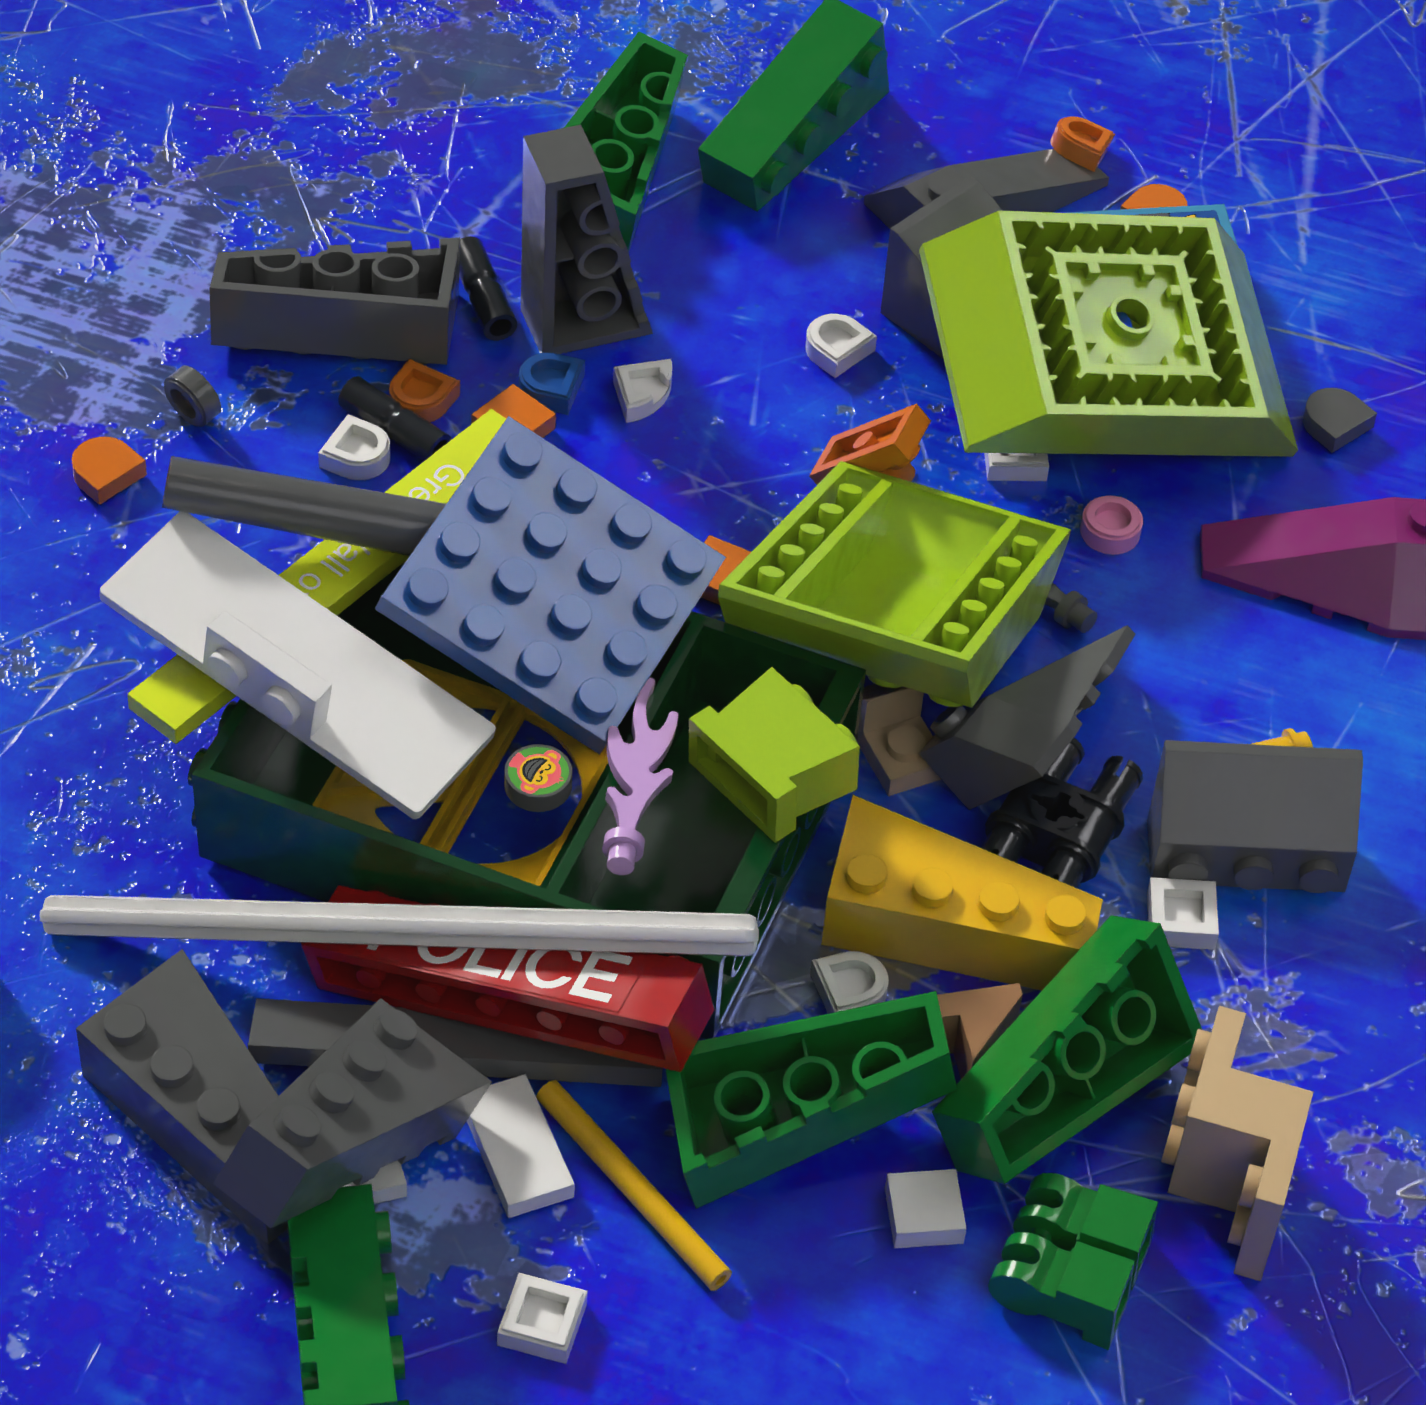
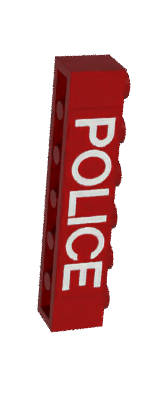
M338 885L328 901L333 903L439 905L436 903H418L391 897L379 891H363ZM301 943L318 989L377 1002L381 998L391 1006L403 1007L408 1010L681 1072L715 1010L702 964L691 962L680 956L667 957L653 953Z

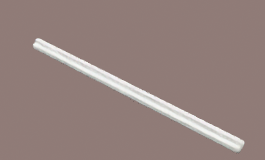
M50 895L45 898L43 909L40 910L39 915L40 921L43 922L44 931L47 934L66 936L751 956L756 952L759 941L756 917L750 914Z

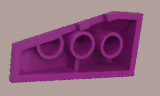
M1390 497L1201 525V578L1269 600L1284 595L1313 605V614L1328 619L1332 618L1334 612L1368 622L1367 631L1385 637L1426 640V499Z

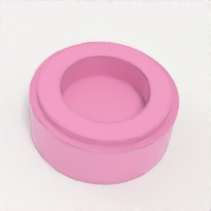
M1111 495L1101 496L1093 499L1085 506L1080 533L1084 542L1098 552L1111 555L1123 554L1132 550L1138 544L1143 526V516L1140 509L1125 498Z

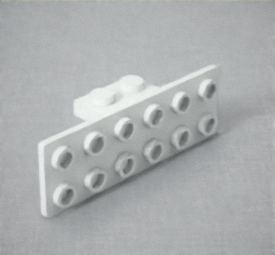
M178 512L100 588V600L412 819H419L494 738L496 727L492 722L187 512Z

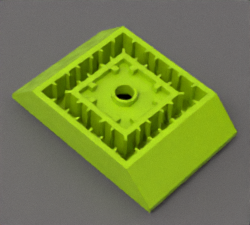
M996 211L929 240L920 247V258L965 453L1293 457L1298 451L1245 254L1215 218ZM1116 312L1126 313L1131 320L1139 323L1140 329L1126 326L1118 318Z

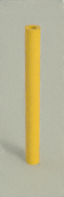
M551 1080L543 1085L536 1095L541 1105L711 1291L722 1287L732 1275L730 1268L557 1080Z

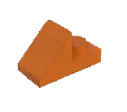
M916 403L834 435L829 440L809 476L818 484L840 461L911 482L915 476V469L910 462L918 455L920 451L919 442L931 420Z

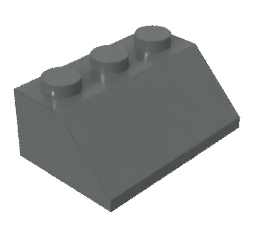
M1165 740L1147 818L1150 877L1216 881V886L1241 887L1247 890L1271 888L1305 890L1311 893L1345 892L1357 854L1363 769L1362 750Z

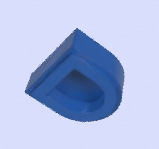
M556 353L533 355L526 359L519 369V388L551 411L568 415L585 375V360Z

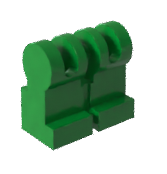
M1056 1173L1039 1174L1030 1183L1025 1195L1026 1206L1022 1207L1016 1216L1013 1224L1015 1233L1011 1234L1006 1240L1002 1250L1003 1261L995 1266L988 1283V1289L993 1298L1007 1309L1024 1315L1041 1314L1083 1330L1082 1340L1109 1350L1129 1300L1130 1290H1133L1152 1241L1158 1201L1100 1184L1098 1191L1082 1187L1071 1178Z

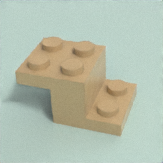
M1219 1006L1212 1032L1199 1028L1197 1030L1161 1162L1174 1166L1167 1193L1235 1212L1227 1243L1240 1246L1233 1273L1261 1281L1284 1208L1314 1092L1231 1068L1246 1013Z

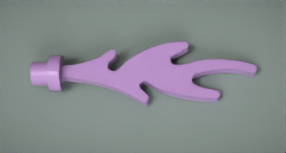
M653 678L647 680L635 701L631 728L634 742L630 744L625 743L616 726H610L608 729L606 744L608 763L615 780L628 795H622L615 787H608L605 798L614 813L617 827L606 832L602 850L608 858V870L617 875L630 874L634 870L635 862L642 858L645 839L636 830L638 823L652 800L671 783L673 770L670 768H665L658 773H652L667 755L675 736L678 713L671 711L661 729L652 730L649 728L646 717V705L654 690L655 680Z

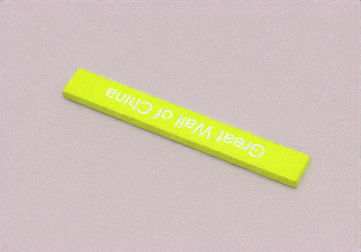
M490 409L384 493L447 504L506 418ZM324 539L279 574V576L335 615H338L404 563L409 556ZM178 654L127 693L128 708L175 744L236 697L231 691Z

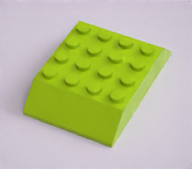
M840 461L721 582L718 600L726 623L865 669L869 680L877 685L888 688L903 686L926 693L931 700L944 706L960 707L964 705L972 708L1039 619L1069 541L1071 529Z

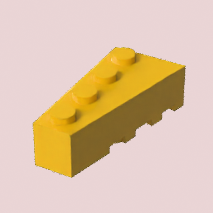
M853 795L827 895L821 945L864 952L873 956L1008 984L1019 983L1022 987L1042 991L1097 931L1103 899Z

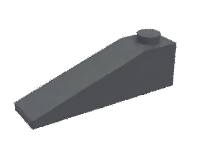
M1126 625L978 700L972 708L968 706L948 707L931 724L930 728L935 735L920 751L919 755L968 810L1042 777L1076 736L1082 726V722L1076 715L1083 709L1086 710L1095 704L1100 695L1095 686L1105 680L1115 670L1135 633Z

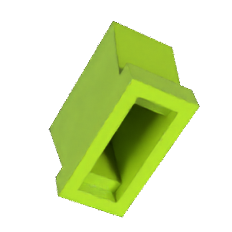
M773 667L768 669L719 713L709 705L689 718V763L775 843L796 830V817L858 789L860 746L854 735L844 725L835 724L814 705L809 694L801 686L790 684Z

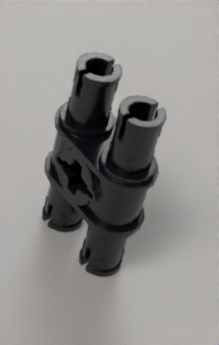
M1073 738L1042 777L1010 791L999 810L989 815L985 823L987 839L981 848L1015 863H1018L1020 858L1027 859L1044 867L1041 871L1042 874L1077 888L1080 883H1084L1096 876L1101 867V856L1110 841L1121 834L1125 826L1124 813L1122 811L1134 791L1139 788L1143 780V773L1139 766L1129 760L1118 777L1116 772L1123 762V757L1112 756L1106 760L1103 770L1090 792L1071 785L1067 781L1085 755L1081 743L1076 738Z

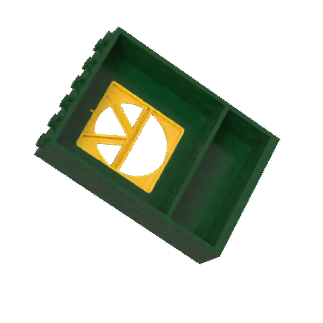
M404 563L337 616L470 708L496 711L490 721L496 727L494 738L434 802H443L420 843L395 835L379 819L375 810L380 807L393 806L241 698L238 702L231 701L226 706L219 722L217 736L208 749L201 748L194 756L188 773V784L193 787L195 806L191 821L192 826L197 828L199 856L324 902L329 901L338 885L363 891H379L395 898L423 904L436 903L442 906L750 914L756 917L759 941L756 952L751 956L658 954L667 957L680 956L691 962L702 964L715 1010L700 1038L710 1039L716 1037L831 802L796 817V830L775 843L689 763V718L709 705L719 713L768 669L773 667L790 684L801 686L821 712L835 724H842L847 727L857 740L866 670L692 611L649 677L655 680L653 693L646 705V717L649 728L652 730L661 729L667 720L669 712L675 711L678 713L676 732L671 747L662 763L652 772L658 773L665 768H670L673 770L671 783L652 800L638 823L636 830L645 839L644 853L642 858L635 862L634 870L628 875H617L610 872L607 868L608 858L602 850L606 832L617 827L614 813L605 800L607 788L615 787L622 795L628 796L611 772L606 746L599 755L375 610L381 596ZM635 701L617 727L623 741L628 744L634 742L631 728ZM524 720L538 726L558 741L572 758L578 770L582 786V798L562 835L550 845L531 855L506 862L476 864L448 854Z

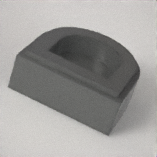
M1323 388L1309 396L1303 415V425L1313 438L1333 453L1372 429L1377 413L1349 391L1340 388Z

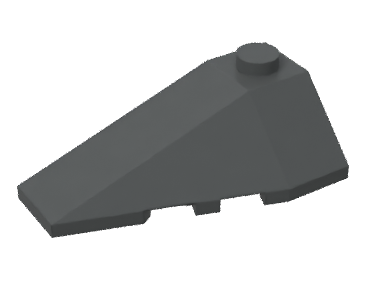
M1054 149L948 165L911 174L865 195L864 205L890 229L969 176H973L980 181L1003 211L1054 212L1108 186L1109 177L1098 167L1093 172L1062 157Z

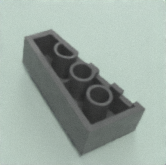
M581 125L523 136L521 312L540 353L562 354L653 334L644 311L639 286L634 278L630 256L622 238L619 220L604 171Z
M460 237L439 239V248L412 250L411 241L386 242V252L353 253L351 244L329 245L328 249L319 252L315 256L301 257L296 248L218 252L209 288L211 345L229 346L242 350L289 351L301 355L313 353L349 356L362 360L373 358L408 361L412 359L421 364L447 365L459 296Z
M181 949L76 1028L82 1075L268 1245L288 1229V1222L285 1221L273 1228H269L214 1186L213 1182L248 1125L278 1097V1094L184 950Z
M380 998L248 1125L213 1182V1185L269 1228H273L332 1199L337 1189L351 1182L359 1186L373 1179L380 1168L396 1160L403 1164L418 1157L425 1146L435 1141L442 1145L456 1138L492 1081L417 1026L409 1015L396 1010Z

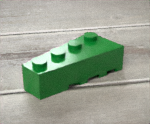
M824 0L698 148L703 182L757 212L774 196L778 195L787 184L889 93L888 52L885 48L883 23L839 0Z
M641 32L636 34L564 127L582 126L604 171L619 220V228L628 253L677 106L688 57L687 54Z
M1111 915L956 1084L957 1090L947 1094L932 1111L957 1171L1005 1184L1191 1054L1198 1028L1202 1029L1161 923Z
M936 991L697 1041L681 1072L666 1069L683 1174L696 1209L957 1090Z
M372 1184L341 1187L337 1189L332 1199L287 1220L303 1404L409 1405V1400L397 1401L395 1380L406 1379L402 1335L390 1336L388 1317L399 1316L395 1272L382 1273L380 1258L382 1254H392L388 1211L375 1212Z

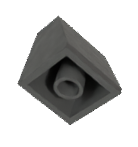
M969 176L890 228L880 313L943 360L919 249L923 243L996 211H1003L980 181L973 176Z

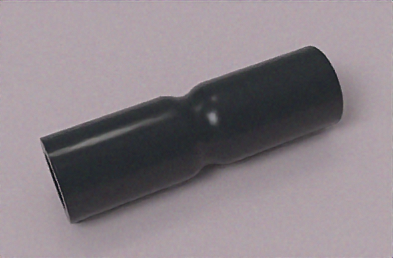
M476 237L461 238L459 277L465 291L469 294L470 303L483 333L489 340L498 341L506 339L515 332L517 320L501 285L497 281V275L483 243Z
M359 376L350 379L340 392L338 399L340 407L355 417L382 428L393 442L422 461H425L452 440L450 435L412 410L402 408L398 401Z

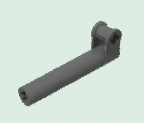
M171 456L162 508L410 556L446 503Z

